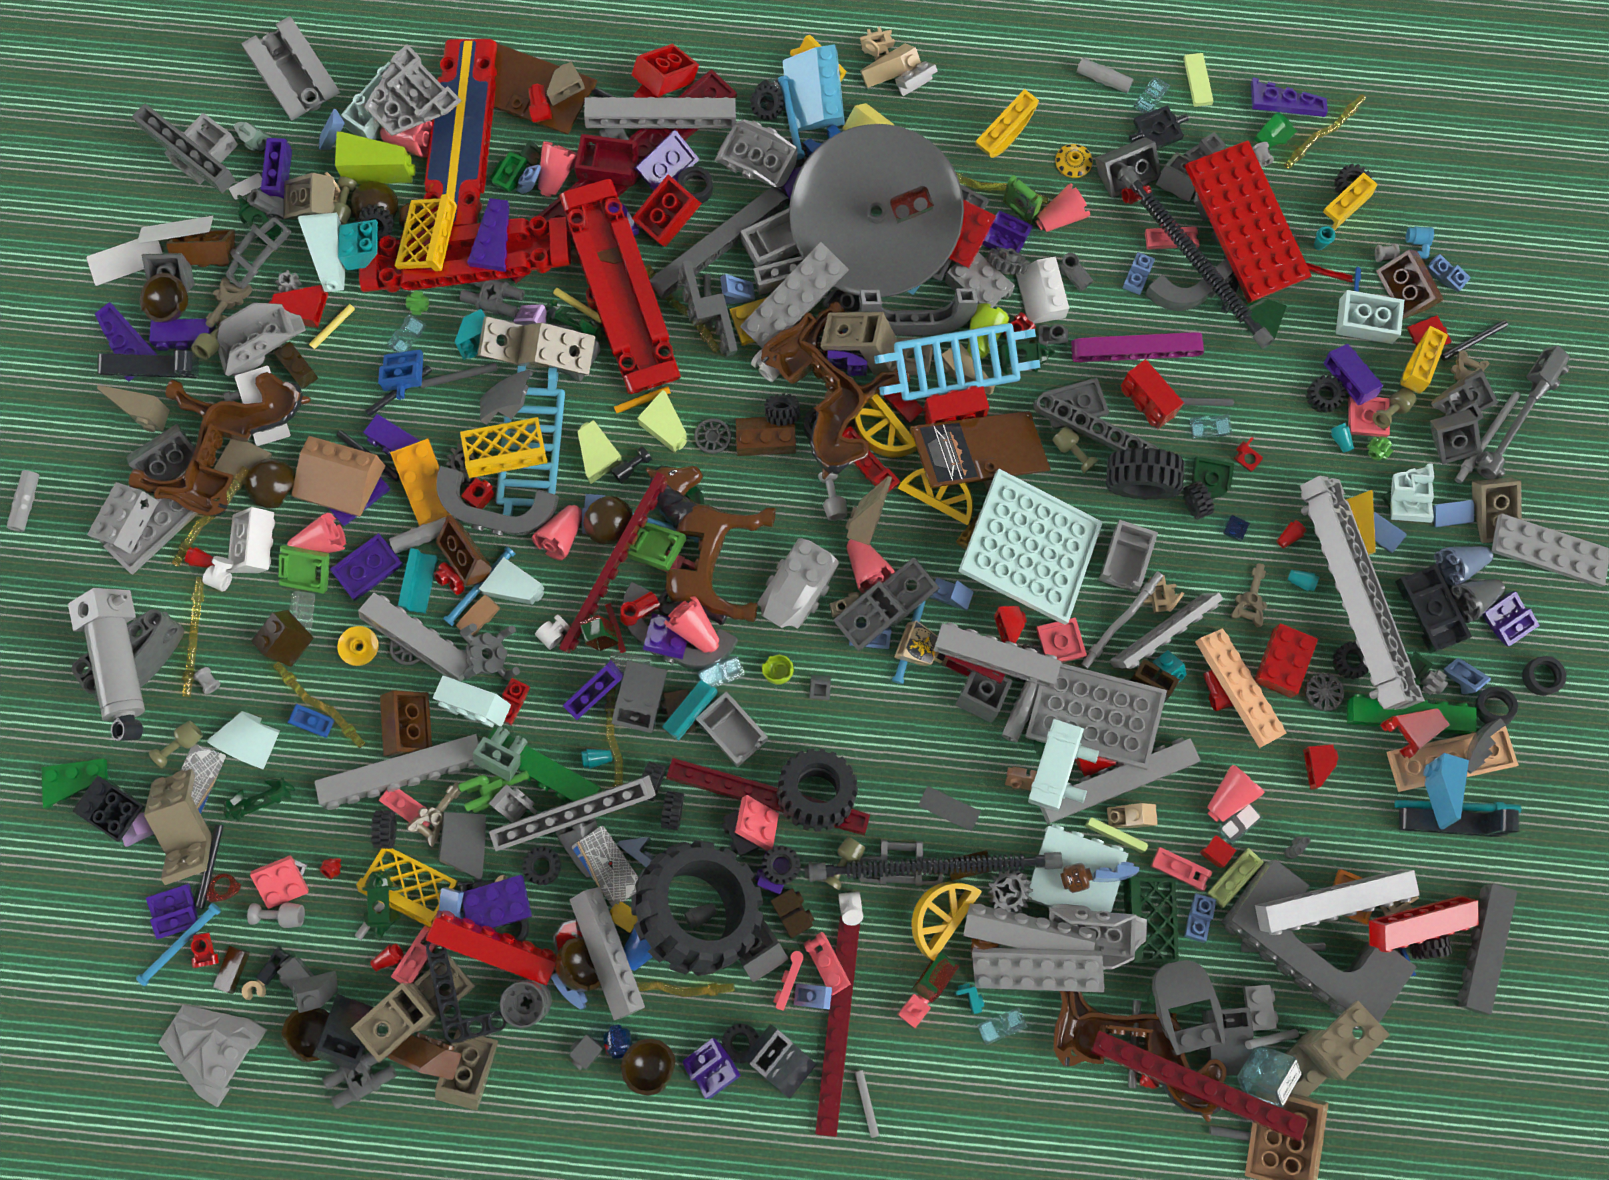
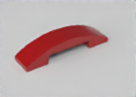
M851 426L842 433V436L848 439H862ZM870 450L864 458L853 462L875 487L888 476L892 477L888 492L900 484V480L889 468L886 469Z

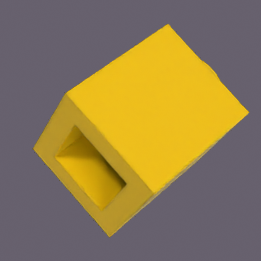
M620 901L619 904L615 903L610 910L613 922L631 933L638 920L637 916L632 915L631 907Z

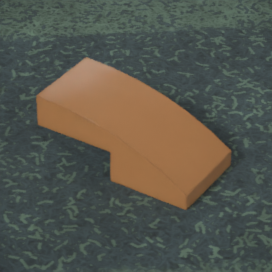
M484 595L469 609L456 626L462 630L472 623L476 624L477 630L471 633L475 637L483 625L491 621L500 607L489 596Z

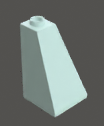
M327 213L298 216L324 292L344 290L345 267L338 258L339 225H341L338 214Z

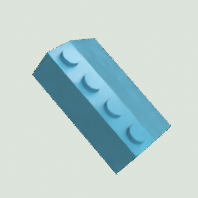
M835 44L816 47L784 59V76L789 78L788 87L798 132L826 128L831 125H845L838 53Z

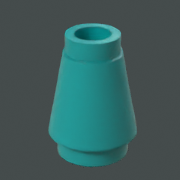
M1324 226L1318 229L1314 241L1315 249L1322 250L1335 240V231L1332 227Z
M1346 423L1330 429L1332 432L1330 435L1343 453L1354 449L1350 428L1346 426Z
M1292 569L1288 577V581H1291L1307 592L1309 590L1314 592L1319 580L1315 573Z
M586 749V751L581 752L583 768L588 767L591 769L612 762L611 750Z

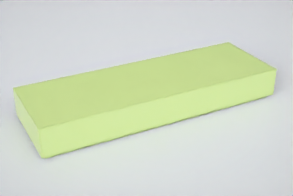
M1203 53L1185 55L1184 63L1194 107L1212 105L1213 97Z
M1094 818L1088 819L1084 826L1139 853L1146 852L1148 847L1147 843Z
M1247 848L1206 894L1216 899V903L1221 908H1224L1264 862Z

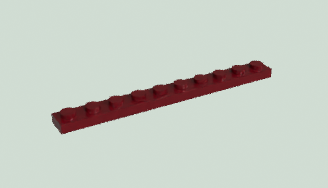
M659 472L656 473L559 649L570 653L571 650L574 651L579 644L578 638L582 633L581 625L588 623L590 616L595 615L599 608V600L601 597L604 598L609 590V587H607L609 582L616 578L619 572L618 566L626 560L628 548L630 545L635 544L638 538L637 532L640 527L643 528L648 520L647 514L655 508L658 502L656 498L660 492H664L667 486L665 475Z
M672 758L666 776L668 780L742 800V797L748 795L772 810L784 813V809L781 810L778 805L777 787ZM802 795L804 798H806L807 800H809V801H811V802H814V803H825V802H826V801H822V800H819V799H815V798H812V797H808V796ZM852 809L847 819L843 820L842 824L839 826L834 824L833 827L865 836L870 814Z
M842 916L839 918L836 956L851 985L837 994L831 995L815 1130L816 1135L837 1137L860 930V923L852 926L847 925L843 922Z
M1098 1031L1091 1053L1296 1141H1302L1308 1119Z

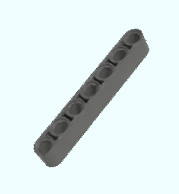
M1042 394L1034 401L1033 407L1037 413L1115 451L1126 450L1128 442L1134 443L1135 449L1154 448L1159 450L1157 446L1050 394ZM1040 400L1047 401L1048 408L1041 407ZM1058 408L1064 409L1065 417H1061L1058 414ZM1076 416L1082 418V425L1076 424ZM1093 425L1099 426L1100 434H1096L1093 431ZM1111 433H1114V434L1117 435V437H1118V441H1117V442H1113V441L1111 440V438H1110Z

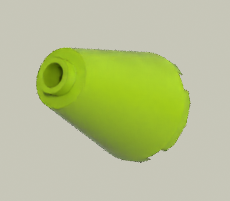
M980 303L977 305L976 312L970 320L969 330L1007 324L1009 317L999 307L994 309L990 307L991 304ZM1001 332V333H995V335H996V341H997V339L1000 337V335L1002 334V332ZM988 335L977 336L980 358H984L990 351ZM968 338L967 352L972 357L970 341Z

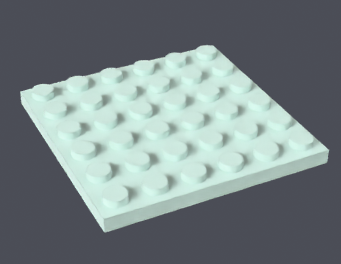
M998 469L994 475L958 572L1066 625L1072 614L1102 521Z

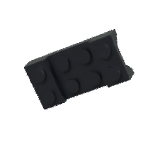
M1437 564L1415 574L1403 576L1395 581L1403 599L1407 598L1424 633L1421 637L1430 654L1472 637Z

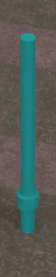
M1395 800L1394 803L1395 808L1433 810L1430 801ZM1494 802L1493 804L1463 803L1462 811L1492 812L1500 809H1515L1521 813V805L1505 804L1504 802Z

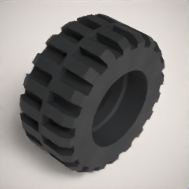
M1121 449L1113 452L1108 458L1106 486L1111 493L1113 492L1115 495L1132 499L1158 500L1167 499L1168 497L1172 498L1179 495L1183 490L1185 462L1180 455L1163 449Z
M814 748L807 749V753L803 751L796 753L795 758L790 757L787 760V764L783 766L779 776L777 798L779 799L778 805L780 809H784L783 815L787 819L791 817L792 824L795 826L803 825V829L809 831V828H814L815 832H821L822 828L828 831L833 829L834 824L836 826L842 824L843 820L847 819L850 815L857 796V777L853 775L854 769L852 766L846 765L847 760L843 756L838 758L836 752L831 751V753L825 752L826 749L819 748V751H814ZM808 777H821L828 780L834 786L836 796L825 803H814L801 795L798 790V784Z

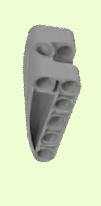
M291 16L275 24L278 29L276 32L266 34L262 40H259L255 35L241 44L249 59L292 121L308 111L318 110L322 103L340 94V91ZM310 97H315V100H314V101H312V102H308V101H307L308 98H310Z

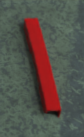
M1306 263L1311 272L1350 283L1353 282L1352 275Z
M609 603L605 607L612 627H615L620 653L626 652L612 605Z

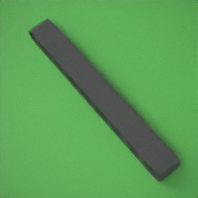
M772 186L653 276L650 280L653 290L662 299L668 297L683 285L679 282L678 273L684 261L691 260L694 275H697L741 241V230L774 216L788 204L789 198L778 187Z

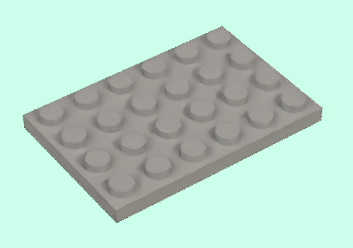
M1061 663L1056 683L1052 689L1039 685L1026 738L1046 743L1053 719L1084 728L1080 740L1081 746L1098 750V757L1147 770L1167 690Z

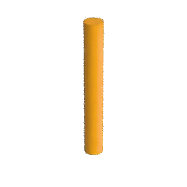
M666 386L614 406L615 412L618 414L654 400L662 390L669 394L671 393L670 389Z

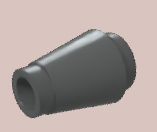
M713 903L688 909V912L684 913L689 927L692 929L700 927L716 915L717 911Z

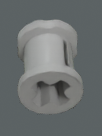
M1268 142L1258 143L1253 146L1254 153L1261 167L1267 166L1274 161L1273 156L1270 155L1268 150Z
M1396 243L1392 244V246L1377 245L1375 247V259L1377 262L1387 259L1393 260L1400 254L1399 246Z
M209 667L200 669L193 676V679L198 681L203 687L204 694L212 693L221 684L212 676Z

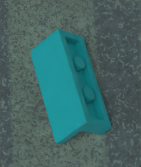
M410 548L398 606L405 611L426 613L438 559L437 556L422 554L418 549Z
M701 679L662 728L679 741L694 723L695 718L704 711L718 694L717 689L709 686Z

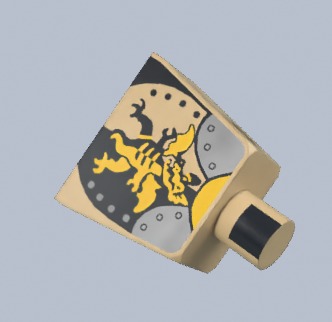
M913 621L907 623L894 657L920 666L931 665L933 660L941 663L945 658V654L933 651L938 636L920 622Z

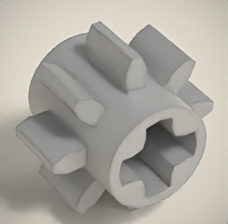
M289 270L282 274L279 273V278L275 281L281 293L297 290L298 286L302 285L300 280H298V275L296 273L291 274Z
M1430 670L1421 680L1424 684L1422 689L1429 695L1434 692L1440 694L1448 684L1445 681L1447 675L1440 670L1437 672Z

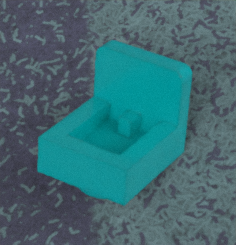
M1169 650L1153 661V664L1160 668L1159 671L1161 673L1164 670L1180 679L1179 682L1187 675L1184 663Z
M970 983L957 986L958 991H954V996L967 993L971 1013H981L984 1001L982 995H978L976 986L970 987Z

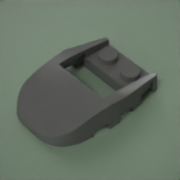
M1190 960L1169 963L1160 967L1154 974L1152 982L1153 996H1155L1156 1003L1155 1011L1162 1024L1166 1038H1169L1173 1046V1054L1179 1055L1224 1044L1225 1034L1222 1009L1204 968ZM1210 999L1216 1021L1174 1031L1168 1009Z

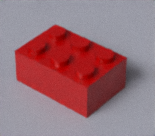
M672 43L637 56L631 75L640 84L648 88L652 94L659 97L692 84L699 64Z
M668 174L631 219L666 248L702 203Z
M1146 359L1127 373L1120 386L1123 394L1131 398L1136 409L1143 412L1149 424L1157 429L1173 419L1184 404L1181 398Z
M970 386L963 391L952 390L945 395L934 394L926 399L923 410L926 424L986 417L989 411V404L984 386Z
M1278 624L1271 633L1254 678L1255 682L1289 698L1297 695L1318 639L1284 624Z

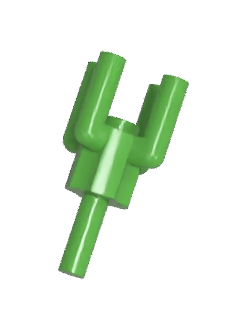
M527 771L516 774L510 782L499 776L487 778L486 775H480L458 784L461 792L467 790L468 794L480 790L482 796L465 803V809L467 811L473 810L476 813L492 807L489 803L506 784L511 786L529 779V774Z

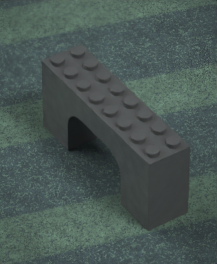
M1274 859L1263 863L1221 921L1225 925L1224 929L1234 936L1237 934L1243 939L1242 943L1248 948L1253 949L1255 947L1260 952L1259 956L1262 959L1276 964V969L1286 976L1289 974L1295 979L1294 983L1297 986L1311 991V996L1321 1003L1324 1001L1330 1006L1329 1010L1335 1015L1340 1016L1355 1001H1359L1380 1022L1417 967L1394 949L1392 952H1381L1379 948L1370 946L1369 941H1367L1351 965L1346 970L1340 971L1298 940L1292 930L1284 929L1282 934L1269 935V932L1260 931L1255 905L1302 894L1310 887V885ZM1359 1026L1354 1027L1355 1030L1361 1029Z

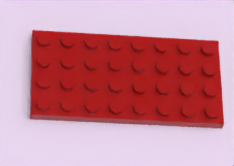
M1249 140L1191 161L1185 165L1186 171L1248 303L1312 277Z

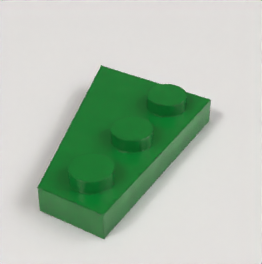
M103 758L41 767L43 808L48 809L57 802L65 801L71 798L72 795L87 790L97 775L108 780L107 760Z

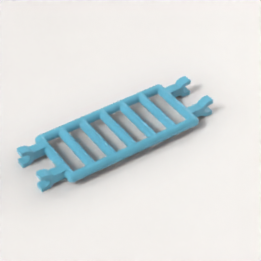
M1007 323L896 342L894 344L895 353L874 356L875 364L896 360L900 384L879 387L880 395L901 392L902 399L909 401L926 398L934 394H947L952 390L963 391L970 386L988 387L1017 382L1021 378L1020 371L1040 368L1039 360L1018 363L1015 340L1036 337L1035 329L1014 332L1013 325ZM1006 332L1012 369L1011 375H1001L995 333ZM988 335L994 378L983 379L977 336ZM969 338L976 381L965 383L958 340ZM951 341L957 384L946 386L940 343ZM932 344L939 387L928 389L921 346ZM913 347L920 391L909 392L902 349Z
M518 366L517 373L525 371L526 366ZM549 368L547 388L529 387L526 395L557 397L556 407L523 405L517 412L555 415L554 425H540L542 433H553V443H544L545 451L552 452L551 462L520 468L550 470L549 481L506 479V471L499 472L495 502L498 505H504L503 515L513 517V506L532 507L534 499L504 497L505 486L548 489V493H556L565 391L557 389L559 375L557 368ZM504 415V423L512 422V419ZM536 424L528 425L524 430L533 432L536 429ZM508 429L505 434L510 436V432L516 430ZM503 437L501 447L504 448L509 441ZM530 443L527 447L531 449L538 448L540 444ZM512 444L509 449L519 450L521 447Z

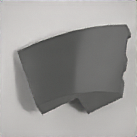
M1482 369L1461 379L1431 402L1434 408L1444 412L1447 416L1470 410L1477 420L1484 418L1481 411L1499 403Z
M530 370L521 371L500 381L480 398V421L487 425L498 412L512 419L523 407L529 388L526 382L533 372Z
M1501 718L1483 725L1473 736L1467 752V760H1469L1468 772L1470 774L1485 763L1484 760L1493 754L1489 748L1496 743L1491 736L1506 725Z
M444 812L442 837L439 842V861L448 866H453L460 872L464 871L474 876L478 881L482 880L486 815Z

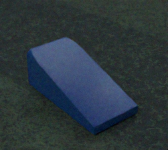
M296 704L288 724L327 738L335 719Z

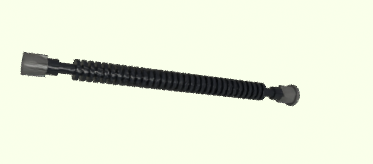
M1123 167L1118 173V180L1122 181L1128 189L1131 188L1134 193H1137L1142 198L1140 203L1164 230L1167 236L1174 241L1173 243L1183 252V255L1192 263V266L1201 274L1207 284L1211 285L1210 287L1214 289L1213 291L1217 293L1218 297L1220 296V299L1223 300L1227 308L1233 311L1232 314L1236 315L1235 317L1239 319L1238 321L1240 323L1244 321L1248 325L1249 331L1253 335L1252 338L1261 349L1270 345L1274 341L1273 336L1265 327L1262 328L1259 323H1256L1251 318L1252 311L1246 307V304L1243 303L1237 293L1233 292L1234 290L1230 288L1231 286L1227 284L1226 280L1224 281V278L1221 277V274L1218 273L1215 267L1211 266V262L1199 251L1200 249L1190 240V237L1181 229L1180 225L1166 211L1152 192L1147 193L1144 190V185L1139 181L1140 177L1134 172V167Z
M1045 852L1044 855H1035V857L1024 858L1023 854H1020L1019 858L1018 854H1014V858L1012 854H1009V858H1007V854H1004L1003 859L1002 855H998V859L996 855H992V859L991 855H987V859L985 855H982V860H980V856H976V860L974 856H971V860H969V856H965V860L963 856H960V861L958 857H955V861H953V857H949V861L947 857H944V861H942V857H939L938 862L936 858H933V862H931V858H928V862H926L925 858H922V862H920V858H917V863H915V859H911V863L909 859H906V863H904V859H901V863H899L898 859H895V864H893V860H890V864H888V860H884V864H882V860H879V864H877V860H874V865L871 864V861H868V865H866V861H863V865H861L860 861H857V865H855V861H852V866H850V862H847V866H834V864L826 865V863H812V861H809V865L805 866V878H809L810 882H813V880H826V877H835V875L847 874V879L850 878V874H853V878H856V874H858V878H861V874H863L864 878H867V873H869V878L872 877V873H874V877H878L877 873L880 874V877H883V873H885V877H888V872H890L891 877L894 876V872H896V876H899V872H901V876H905V872H907V876H910V871H912V876L916 875V871L918 875H921V871H923V875H926V871H928L929 875H932V870L934 875L937 874V870H939V874H943V870L945 874H948V870H950V874H953L954 869L956 874L959 873V869L961 873H964L965 869L966 873H970V869L972 873H975V868H977V873L981 872V868L983 872H986V868H988V872H992V868L994 872H997V867L999 872L1003 871V867L1004 871H1008V867L1010 871H1013L1014 867L1015 871H1019V866L1021 871L1024 870L1025 866L1062 869L1063 861L1061 852Z

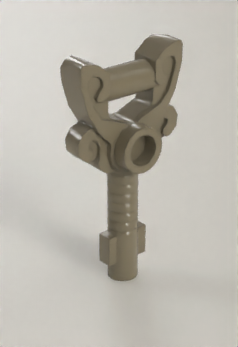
M222 278L220 289L213 292L219 304L213 313H209L206 317V325L213 327L215 323H219L221 314L225 309H230L235 304L242 305L243 299L252 292L251 286L248 284L245 289H241L236 285L230 284L228 278Z
M1461 350L1457 355L1456 365L1451 367V373L1455 374L1454 378L1458 382L1475 372L1467 370L1464 364L1475 369V371L1479 369L1484 371L1488 367L1489 362L1481 361L1479 363L1468 358L1467 352Z
M1258 563L1256 568H1253L1251 576L1254 577L1250 592L1236 596L1235 602L1238 605L1233 609L1230 615L1231 619L1243 617L1253 620L1256 627L1263 625L1262 611L1267 608V604L1258 595L1261 579L1265 577V565ZM1249 606L1255 610V613L1244 610L1243 607Z
M457 782L447 788L445 791L447 794L436 808H420L418 810L419 816L410 821L406 826L407 830L418 831L424 835L426 842L431 847L436 843L439 831H442V813L453 798L457 799L461 793ZM424 821L430 822L433 826L432 830L422 823Z

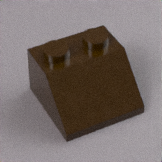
M289 610L273 612L251 642L264 656L291 667L314 637Z

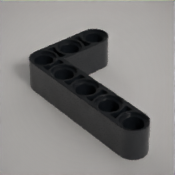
M184 350L174 351V356L101 353L98 354L97 374L107 376L199 378V358L193 352Z
M1400 808L1399 830L1501 837L1519 832V810L1500 809L1489 813L1462 812L1460 820L1445 829H1440L1433 810Z
M428 941L426 956L445 1040L450 1044H457L502 1031L507 1022L502 1016L501 1011L462 1020L447 949L442 947L440 953L434 954L429 949L433 943ZM437 964H443L446 967V972L438 975L435 973L434 967ZM440 986H449L451 993L448 996L440 995ZM447 1006H452L455 1009L456 1014L451 1018L443 1014V1009ZM492 1017H501L503 1020L502 1026L499 1028L493 1027L491 1024ZM472 1022H479L482 1029L479 1033L475 1034L470 1031L469 1026ZM450 1028H458L460 1037L451 1039L448 1036Z

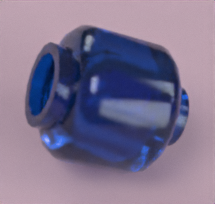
M622 1025L610 1026L609 1031L603 1035L605 1053L612 1056V1059L623 1058L629 1047L633 1045L630 1030L622 1028Z

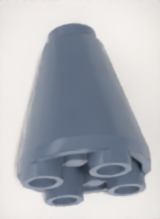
M1482 546L1445 547L1436 552L1434 558L1445 582L1454 586L1464 583L1488 565L1493 559V553L1488 547Z

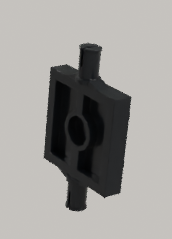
M1168 105L1138 116L1133 121L1138 133L1129 135V141L1132 143L1145 137L1154 141L1157 149L1183 139L1184 134L1180 129V124L1189 121V117L1186 113L1176 117Z

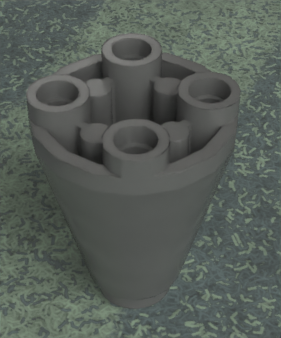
M1499 579L1460 583L1452 586L1450 589L1465 623L1479 619L1505 591L1504 584Z
M595 818L555 831L559 841L581 873L585 874V877H590L591 875L573 851L572 846L597 829Z

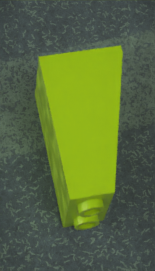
M337 132L335 167L341 177L351 178L357 184L369 181H377L384 184L412 183L416 170L415 165L411 162V156L407 154L405 147L349 133Z

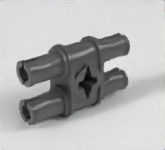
M500 280L467 283L482 288L479 294L464 289L461 291V301L473 304L479 310H487L493 312L494 315L500 313L512 318L516 317L518 308L504 303V298L507 296L522 301L525 295L523 289L510 286L507 281L503 282Z
M370 1052L367 1054L363 1053L359 1064L354 1070L339 1066L338 1070L325 1076L322 1080L327 1089L347 1081L348 1089L331 1098L334 1107L339 1109L353 1100L360 1101L362 1097L369 1093L378 1091L382 1084L397 1077L394 1067L390 1065L374 1074L371 1071V1066L378 1063V1061ZM358 1073H363L361 1081L356 1080V1078L359 1076Z

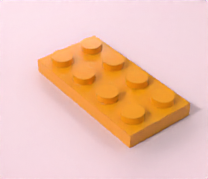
M429 439L390 452L419 526L451 515L444 508L438 497L436 483L440 466Z

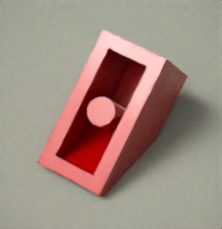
M1333 744L1310 746L1303 749L1310 790L1321 787L1336 767L1338 753L1334 749Z

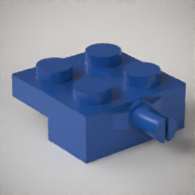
M421 349L384 355L383 366L379 367L378 380L384 391L397 390L396 398L399 400L402 398L403 400L405 398V389L422 386L423 352Z

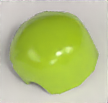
M784 655L769 656L768 660L762 664V674L768 682L775 685H782L789 681L794 672L792 661Z

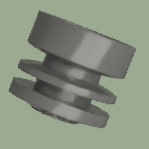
M523 979L509 986L502 994L500 1001L501 1014L505 1021L514 1027H530L545 1018L550 1011L552 1003L551 993L546 985L530 979ZM526 999H532L531 1004L525 1005L524 1001Z

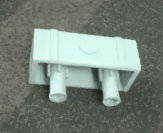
M387 62L384 67H380L377 70V75L360 94H356L353 97V102L340 115L346 128L357 136L373 140L380 137L381 124L364 106L375 87L379 85L384 71H387L391 64L390 62Z
M1053 719L1038 771L1031 786L1029 803L1059 812L1062 799H1065V797L1084 803L1087 790L1070 786L1067 783L1074 760L1077 757L1094 762L1095 764L1097 761L1098 750L1081 746L1080 740L1084 728Z

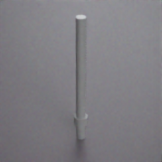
M1513 392L1481 439L1482 452L1521 396L1519 392ZM1479 454L1470 456L1463 462L1460 472L1454 479L1457 483H1462L1467 474L1473 471L1476 466L1475 460Z

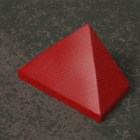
M1078 757L1075 759L1084 777L1116 764L1114 761L1097 757L1096 764Z

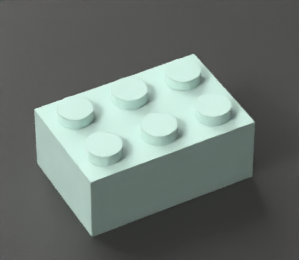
M1347 290L1339 300L1336 334L1393 344L1401 335L1404 300Z
M442 676L433 696V699L439 702L438 706L447 709L446 711L455 715H464L465 718L471 721H481L482 724L491 728L494 725L502 727L511 706L510 703L497 694L446 676Z

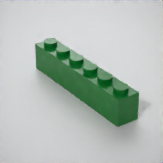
M1356 694L1347 700V724L1381 727L1380 724L1392 716L1438 708L1450 724L1440 733L1467 735L1476 732V708L1468 707V704L1458 703L1453 706L1448 705V702L1439 701L1431 704L1425 700L1405 709H1383L1377 698L1372 699L1367 698V695Z
M493 728L490 735L488 736V739L491 740V738L497 731L496 728ZM507 736L502 746L509 749L515 739ZM525 746L520 754L521 765L517 771H527L529 774V779H526L530 782L531 779L539 782L538 787L547 792L549 789L557 792L555 796L565 802L567 799L576 801L603 790L600 786L528 746Z

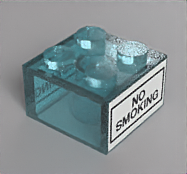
M1261 1046L1253 1049L1237 1079L1242 1092L1283 1107L1302 1073L1296 1057Z

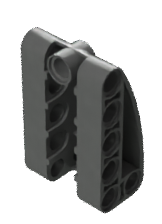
M156 609L147 611L127 625L140 688L166 663L184 635V628L181 624L172 620L167 612H160ZM142 629V633L136 637L137 631ZM88 652L73 663L72 672L82 688L87 693L92 694L98 701ZM88 666L87 672L83 674V669Z

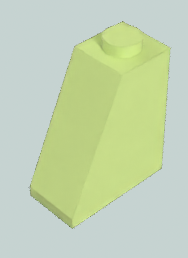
M662 390L637 419L642 428L675 453L677 449L680 450L685 446L687 442L686 431L666 392Z
M594 420L590 423L586 422L580 427L578 436L585 472L589 483L592 484L608 473L610 468L621 463L622 458Z

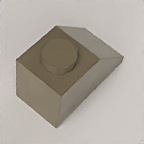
M572 62L563 64L554 71L547 90L552 106L585 89L582 79Z

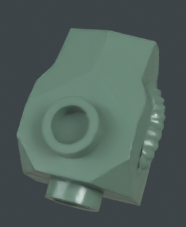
M237 122L233 126L240 139L245 142L244 146L252 151H255V149L262 151L266 148L267 138H272L263 130L247 122Z

